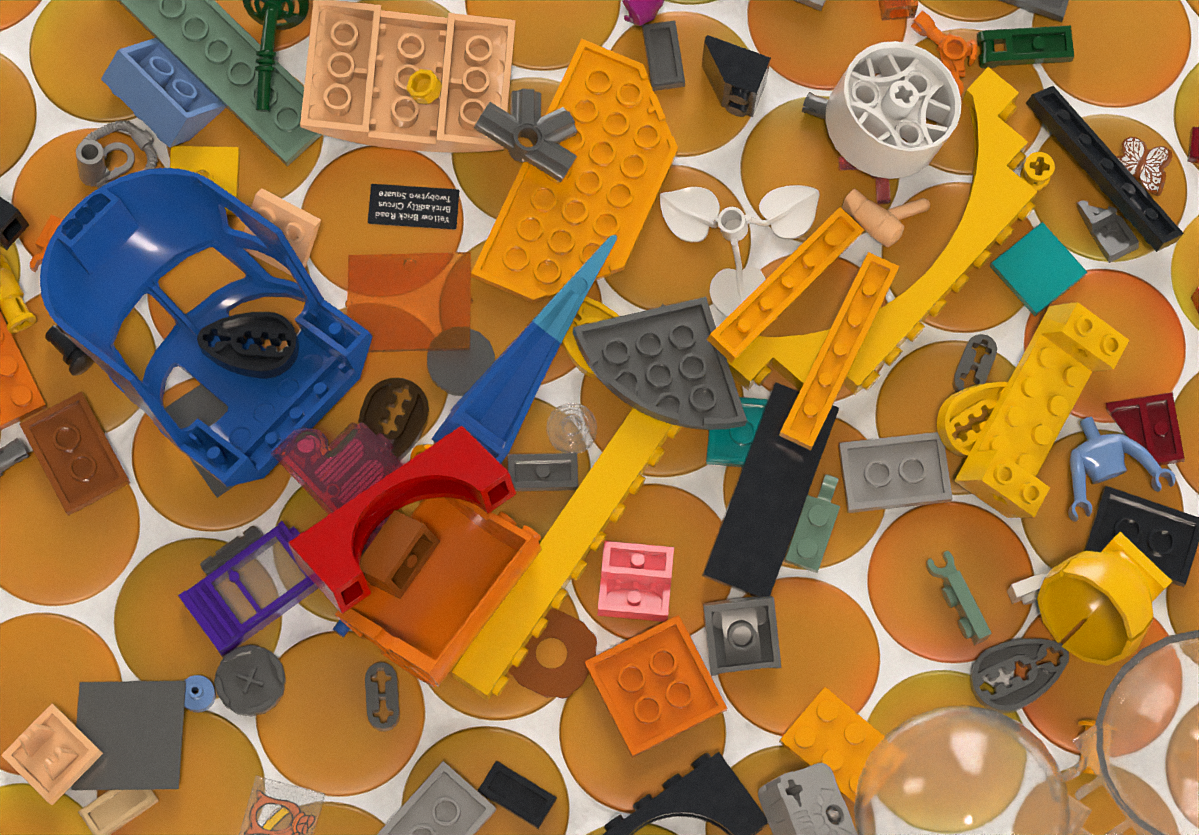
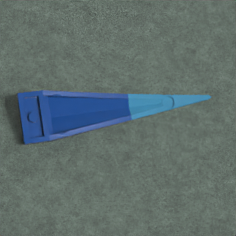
M617 235L609 236L451 408V413L431 440L436 443L447 434L463 426L500 464L502 463L513 445L533 399L573 319L615 244Z

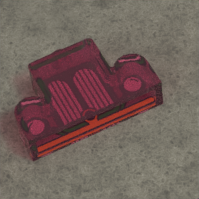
M358 422L350 423L329 445L324 433L317 429H296L270 453L328 515L403 465L391 452L394 447L385 436L380 433L376 436L366 424ZM391 514L373 530L364 545V551L368 549Z

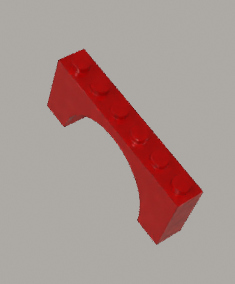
M460 426L392 473L386 475L385 478L358 494L342 507L300 533L288 544L297 565L343 614L371 594L360 568L362 551L373 530L386 517L392 514L394 510L397 511L417 501L445 497L468 501L489 514L515 496L516 491L509 472L463 426Z

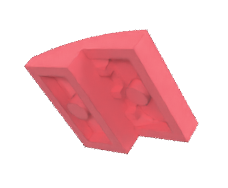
M604 541L597 616L667 621L674 547Z

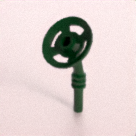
M243 0L247 13L252 19L263 25L260 50L256 51V55L259 56L256 59V63L259 66L255 67V71H258L257 111L267 112L270 107L272 73L275 72V68L272 65L276 64V60L273 58L277 54L273 52L276 29L285 30L299 25L307 16L309 0H298V14L293 13L295 9L293 0H261L264 3L262 9L260 7V0H254L257 12L254 11L251 0ZM286 2L288 4L289 11L284 10ZM284 19L287 21L286 23H277V20Z

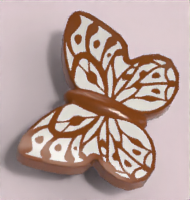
M1137 137L1124 139L1122 143L1123 155L1117 156V158L1136 180H1141L1144 187L1150 193L1160 196L1166 180L1164 168L1172 160V151L1165 146H1157L1151 150L1147 149L1145 142Z

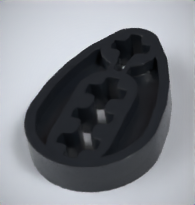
M248 312L225 317L203 327L197 337L199 347L207 358L230 372L247 377L267 379L279 376L294 364L299 352V341L294 327L285 317L273 312ZM214 336H219L220 341L215 343V347H210L208 342L213 341ZM252 338L254 344H250L249 349L245 350L242 344H246L247 340ZM265 340H270L271 345H268L265 351H261L259 345H263ZM282 341H287L288 346L283 348V352H278L276 346H280Z

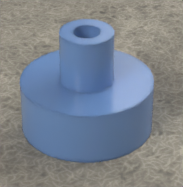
M201 675L190 676L184 680L186 681L184 706L188 710L197 713L208 710L216 699V690L211 681Z

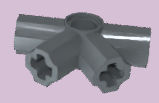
M522 88L521 90L511 92L510 114L489 102L474 126V129L508 149L510 156L514 160L528 162L560 183L577 157L558 144L575 136L577 133L572 115L562 107L541 117V93L536 92L534 89ZM518 138H528L532 142L533 146H523L522 144H520Z

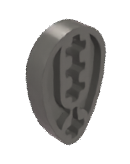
M1040 638L1019 639L990 647L978 657L970 673L971 690L977 701L992 712L1007 714L1019 711L1045 694L1058 680L1069 662V652L1061 647L1063 644L1060 642L1057 643V641ZM1049 649L1052 654H1060L1061 658L1057 661L1056 667H1054L1052 662L1036 665V663L1046 657L1047 650ZM1017 663L1021 668L1027 666L1029 672L1025 675L1026 680L1023 681L1020 676H1017L1009 682V688L1004 683H1001L994 688L993 695L988 690L982 692L980 686L984 683L983 678L986 677L989 682L995 681L1000 676L999 671L1002 670L1005 675H1008L1016 669L1015 664Z

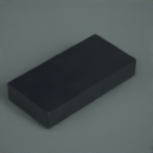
M498 761L494 763L478 789L482 796L538 830L557 800V797Z

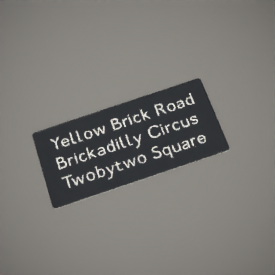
M371 184L368 224L455 230L457 228L460 191L459 189Z

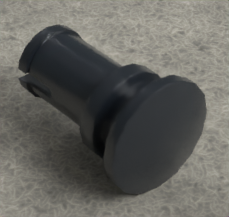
M53 325L47 331L45 339L63 355V361L70 365L69 372L73 376L81 375L94 364L95 361L77 347L58 325Z

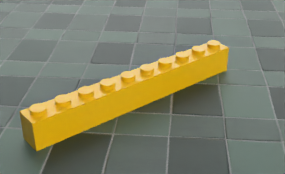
M632 408L540 542L542 550L453 669V679L487 701L493 694L497 697L501 694L509 681L506 674L511 666L519 667L529 652V649L525 646L532 636L538 638L549 622L545 619L547 613L552 607L557 610L568 595V591L565 588L570 580L573 578L577 581L588 565L584 560L591 550L597 552L607 537L604 530L610 522L616 524L627 507L623 502L630 493L634 496L638 493L646 480L642 476L649 465L652 467L657 465L665 452L661 448L668 437L674 439L682 426L654 419Z

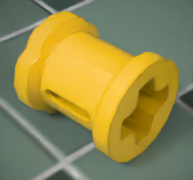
M1044 152L1030 154L1025 160L1020 177L1036 191H1041L1049 184L1050 177L1055 170L1052 157ZM1033 168H1038L1041 176L1035 175V169Z

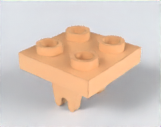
M260 189L255 194L251 209L281 229L305 268L321 219L264 189ZM245 226V233L255 235L247 226ZM243 248L246 252L292 276L290 271L274 258L255 250Z
M51 704L1 756L48 803L53 805L93 765L103 752L54 704Z

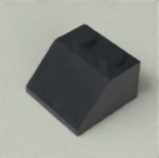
M707 35L704 41L702 67L721 106L725 107L729 113L735 116L744 117L747 115L753 117L767 83L771 57Z

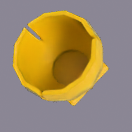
M1119 532L1101 552L1082 551L1052 568L1043 580L1037 601L1042 621L1057 643L1081 621L1085 620L1084 624L1061 647L1082 661L1108 666L1125 659L1138 649L1153 620L1152 602L1172 580L1127 537Z

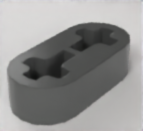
M979 334L969 340L953 378L952 385L956 393L965 389L963 387L964 381L960 378L965 379L970 369L976 371L973 382L975 384H985L997 354V345L993 338L988 335ZM980 344L986 346L985 352L990 355L984 354L979 364L974 362L976 350L972 349V347L978 348Z
M379 662L370 666L365 675L366 706L369 723L376 730L385 732L392 730L400 718L398 679L391 665ZM378 671H384L387 677H391V681L385 682V694H379L377 683L371 682L372 678L378 676ZM380 700H386L387 710L394 712L393 716H389L387 723L384 724L380 722L378 717H373L374 713L380 711Z

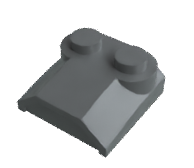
M773 596L720 600L703 604L711 676L726 672L761 668H782Z

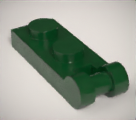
M1071 25L984 30L976 34L977 44L981 46L982 54L979 55V64L984 69L1003 65L1072 62L1074 59ZM1004 43V51L995 52L994 45Z

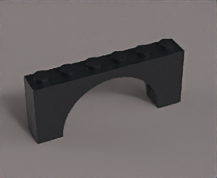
M707 752L691 764L694 770L682 777L678 773L662 784L664 791L653 798L651 794H648L633 805L636 811L625 819L622 815H618L604 826L607 832L603 835H634L637 831L655 821L672 817L699 819L716 826L727 835H756L766 828L769 823L762 810L722 755L717 752L711 757Z

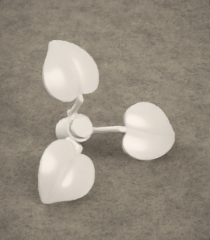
M802 185L776 188L767 193L759 204L760 213L766 220L751 217L750 214L744 215L736 207H728L720 212V205L716 196L710 190L702 187H687L677 191L663 192L660 194V205L666 224L679 239L691 243L700 242L707 237L709 227L717 228L719 226L723 237L731 241L736 270L727 268L719 271L710 284V297L713 304L722 314L728 317L766 280L762 271L756 267L742 270L738 241L746 236L748 223L762 227L771 225L773 233L782 239L799 238L809 231L815 220L820 194L817 189Z

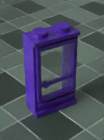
M283 521L278 523V526L190 589L178 595L222 657L318 589L314 582L297 565L288 542L300 534L294 526L288 529Z

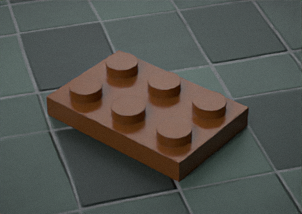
M82 391L19 424L68 516L130 484L124 469Z

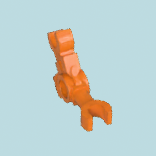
M921 11L913 20L914 23L911 25V28L919 35L927 36L938 46L936 50L939 52L940 61L951 72L958 85L961 97L964 86L959 77L965 78L966 67L964 66V60L966 57H969L968 66H972L977 58L976 41L973 39L965 42L959 36H953L950 33L945 35L935 26L933 19L926 12Z

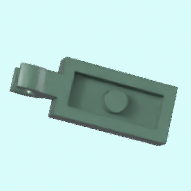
M825 474L818 498L807 495L784 561L785 563L818 573L840 506L831 503L839 480L838 478Z
M945 551L942 556L946 562V567H936L934 561L930 558L926 562V568L932 576L943 579L945 587L942 589L943 597L950 608L955 606L961 618L958 620L959 628L966 639L971 638L975 646L987 640L992 633L960 570L957 571L952 554L949 551Z

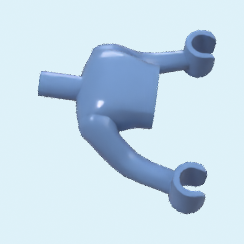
M1093 417L1080 421L1087 441L1077 446L1070 453V470L1075 502L1069 508L1068 515L1072 521L1076 522L1078 520L1075 507H1082L1087 517L1092 513V505L1086 500V473L1093 484L1122 475L1127 471L1124 453L1129 454L1145 467L1153 477L1151 485L1155 491L1159 492L1162 489L1159 477L1166 478L1170 487L1174 485L1176 480L1175 474L1169 469H1162L1154 457L1142 445L1123 434L1100 436Z

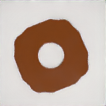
M550 609L545 616V619L549 621L546 628L538 638L534 636L530 638L525 646L529 649L525 659L519 667L512 665L508 672L523 687L546 698L558 697L564 699L570 697L574 691L584 684L589 674L584 662L596 656L597 638L584 622L560 610ZM547 638L559 639L567 648V658L557 668H546L536 658L537 646Z

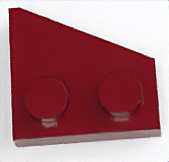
M1173 392L1106 403L1107 412L1122 432L1146 448L1159 466L1185 462Z

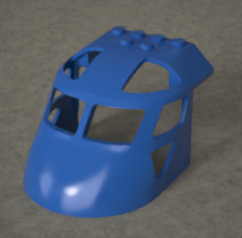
M175 168L148 169L119 177L103 185L84 198L63 219L51 237L42 260L40 271L41 296L49 315L77 347L108 374L111 381L130 401L141 408L152 419L166 438L226 487L263 479L281 461L278 457V452L284 450L287 454L292 449L291 441L293 436L302 430L310 431L360 379L373 337L368 330L324 300L280 228L213 181L192 171ZM225 207L232 211L255 235L230 228ZM209 247L215 248L245 273L243 279L231 282L213 292L187 314L177 307L158 284L161 277L184 259ZM243 248L255 250L274 258L290 271L296 283L271 276ZM144 294H150L175 320L176 325L155 350L146 367L143 380L140 381L115 348L114 342L124 319ZM262 297H289L305 302L304 309L294 319L301 329L297 336L299 341L298 356L294 364L279 376L261 379L230 372L207 358L199 347L197 337L200 330L219 319L229 317V311L241 303ZM214 336L213 341L208 342L210 347H215V343L220 341L219 336ZM250 338L246 344H242L245 350L249 349L250 344H254L253 339ZM259 345L261 351L266 350L262 345ZM179 366L228 407V411L217 422L207 426L197 418L190 426L180 429L164 409L163 395L166 380L174 367Z

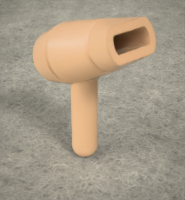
M853 189L846 196L842 209L852 216L873 239L889 247L895 244L903 234L904 225L899 220L928 211L930 202L922 198L886 210L868 200L858 190Z

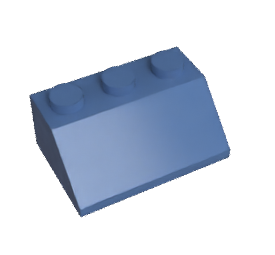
M156 38L119 49L101 78L111 89L112 93L119 97L134 112L135 116L142 120L156 134L157 138L169 148L191 140L226 108Z

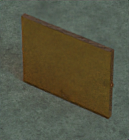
M471 252L348 256V294L345 302L347 316L368 330L373 336L368 352L470 350L471 304L473 303V298L471 297Z

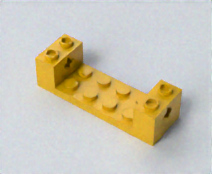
M1078 302L1049 306L959 471L955 482L1006 518L1035 517L1051 488L1036 478L1042 464L1093 371L1114 369L1129 339Z

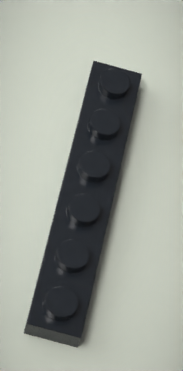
M1054 86L1031 95L1026 104L1035 113L1037 118L1046 125L1058 142L1067 149L1080 167L1088 173L1100 187L1101 191L1110 198L1122 212L1123 216L1131 222L1156 252L1176 243L1184 233Z

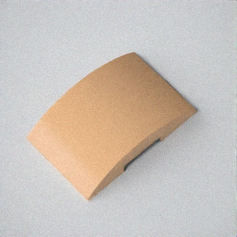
M313 0L300 127L345 141L400 150L454 153L504 149L503 146L474 129V126L489 102H492L506 112L508 110L516 20L448 13V18L382 11L381 5L339 0ZM419 69L432 70L442 83L440 96L430 104L417 103L406 89L409 77Z

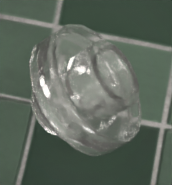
M566 403L558 406L551 412L547 420L546 433L549 442L556 450L562 453L579 454L585 452L594 443L597 436V422L594 414L587 407L579 403Z

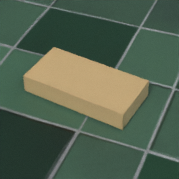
M109 790L78 811L93 835H111L159 800L152 790Z

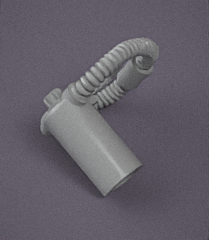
M126 120L115 121V123L111 122V124L94 130V132H91L82 140L76 149L80 180L85 185L100 188L132 168L134 153L127 144L115 142L102 148L101 144L97 142L101 137L121 129L129 132L134 142L145 152L147 164L144 170L155 169L158 160L152 145L153 138L146 129L144 131L142 129L139 130L137 126L130 123V121L126 122ZM115 150L126 153L128 157L127 162L119 168L115 167L110 172L105 166L107 155Z

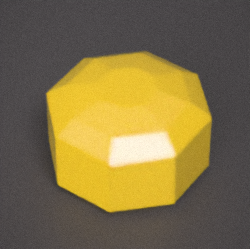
M419 69L409 77L406 89L417 103L430 104L440 96L442 83L432 70Z

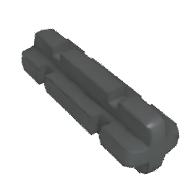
M251 526L243 532L244 536L241 538L237 536L215 552L216 556L212 558L210 555L202 561L200 566L206 576L261 538L263 535L258 528Z

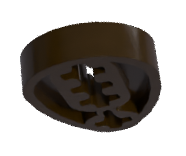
M388 378L374 385L365 397L359 414L357 430L361 432L376 450L383 443L380 454L392 467L411 451L428 424L429 406L424 392L410 380ZM404 389H408L409 397L412 399L403 401L401 408L405 414L404 416L397 415L394 420L397 431L390 430L388 435L384 434L381 423L387 424L391 419L390 411L387 409L397 406L398 399L395 393H402Z

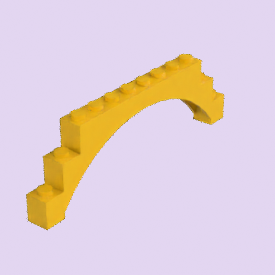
M989 67L966 90L962 101L969 107L974 137L972 185L962 220L949 244L931 268L904 293L879 309L843 383L854 395L862 388L868 391L880 377L877 371L885 363L891 366L903 352L899 347L907 339L913 342L925 328L922 322L929 315L936 317L947 304L944 298L952 290L958 293L970 279L966 274L974 266L980 269L992 255L989 249L996 242L1002 245L1014 231L1011 228L1012 224L1018 218L1024 221L1036 207L1033 201L1037 191L1014 172L1027 157L1024 151L1028 141L1005 123L1018 107L1015 105V101L1019 92ZM830 329L806 335L784 337L759 336L732 363L727 359L732 377L745 389L749 390L755 383L758 386L762 385L772 373L770 369L772 367L800 391Z

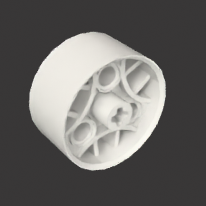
M898 41L881 42L869 46L860 52L848 66L830 94L826 106L825 121L828 134L835 148L846 161L857 169L876 177L887 179L905 178L918 173L929 165L957 127L961 115V97L958 85L951 72L930 52L909 43ZM875 73H880L883 77H875ZM926 118L936 121L937 125L927 124Z

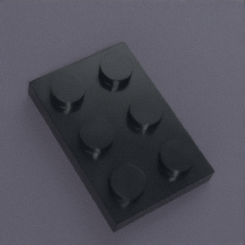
M1105 486L1084 551L1101 552L1121 532L1172 580L1171 583L1184 587L1187 583L1199 544V517Z

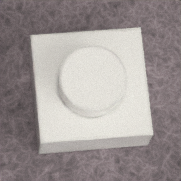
M1043 572L1011 584L1007 590L1011 603L1014 604L1022 601L1023 605H1028L1036 602L1043 580L1046 577L1045 573Z

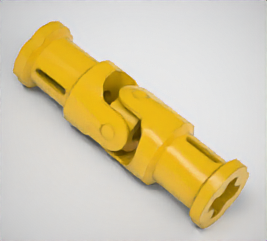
M0 255V309L8 322L6 326L11 334L19 333L31 327L37 319L33 313L29 312L22 299L24 293L19 283L15 280V276L5 256Z

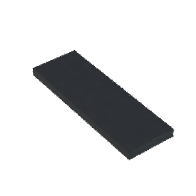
M776 382L771 389L702 576L753 597L771 595L839 411V407L832 406L812 449H806L779 436L799 391Z

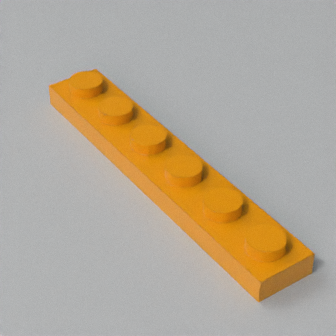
M839 207L706 340L732 363L861 236L864 229Z
M870 252L867 253L779 436L806 449H812L900 266Z

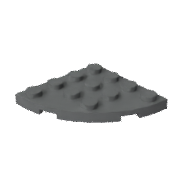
M706 297L573 328V335L578 348L597 378L618 398L639 412L672 425L693 429L714 430L745 426L747 419L727 359L706 340L716 329Z

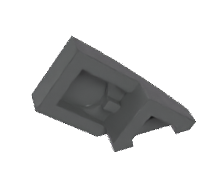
M1082 200L1078 202L1077 208L1084 223L1109 263L1139 248V240L1122 216L1117 215V208L1108 206L1107 210L1089 206L1087 201Z

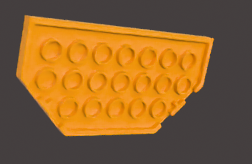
M582 38L546 113L547 115L562 107L570 112L575 121L577 133L575 136L558 144L577 157L561 183L532 164L523 162L471 272L472 278L533 304L555 296L611 235H617V240L594 281L625 269L678 153V146L674 136L671 135L666 123V117L656 94L653 92L644 65Z

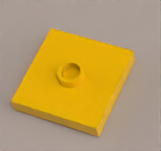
M171 147L170 168L183 169L200 174L238 199L239 147ZM225 207L226 215H235Z

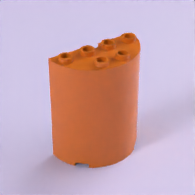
M445 497L422 500L410 516L425 524L440 542L401 599L371 585L367 581L371 594L343 614L339 610L335 613V616L360 638L367 639L380 648L382 655L409 674L433 687H439L542 550L539 544L541 536L526 525L520 529L516 526L517 523L507 514L501 511L498 515L492 512L487 514L483 509L468 501Z

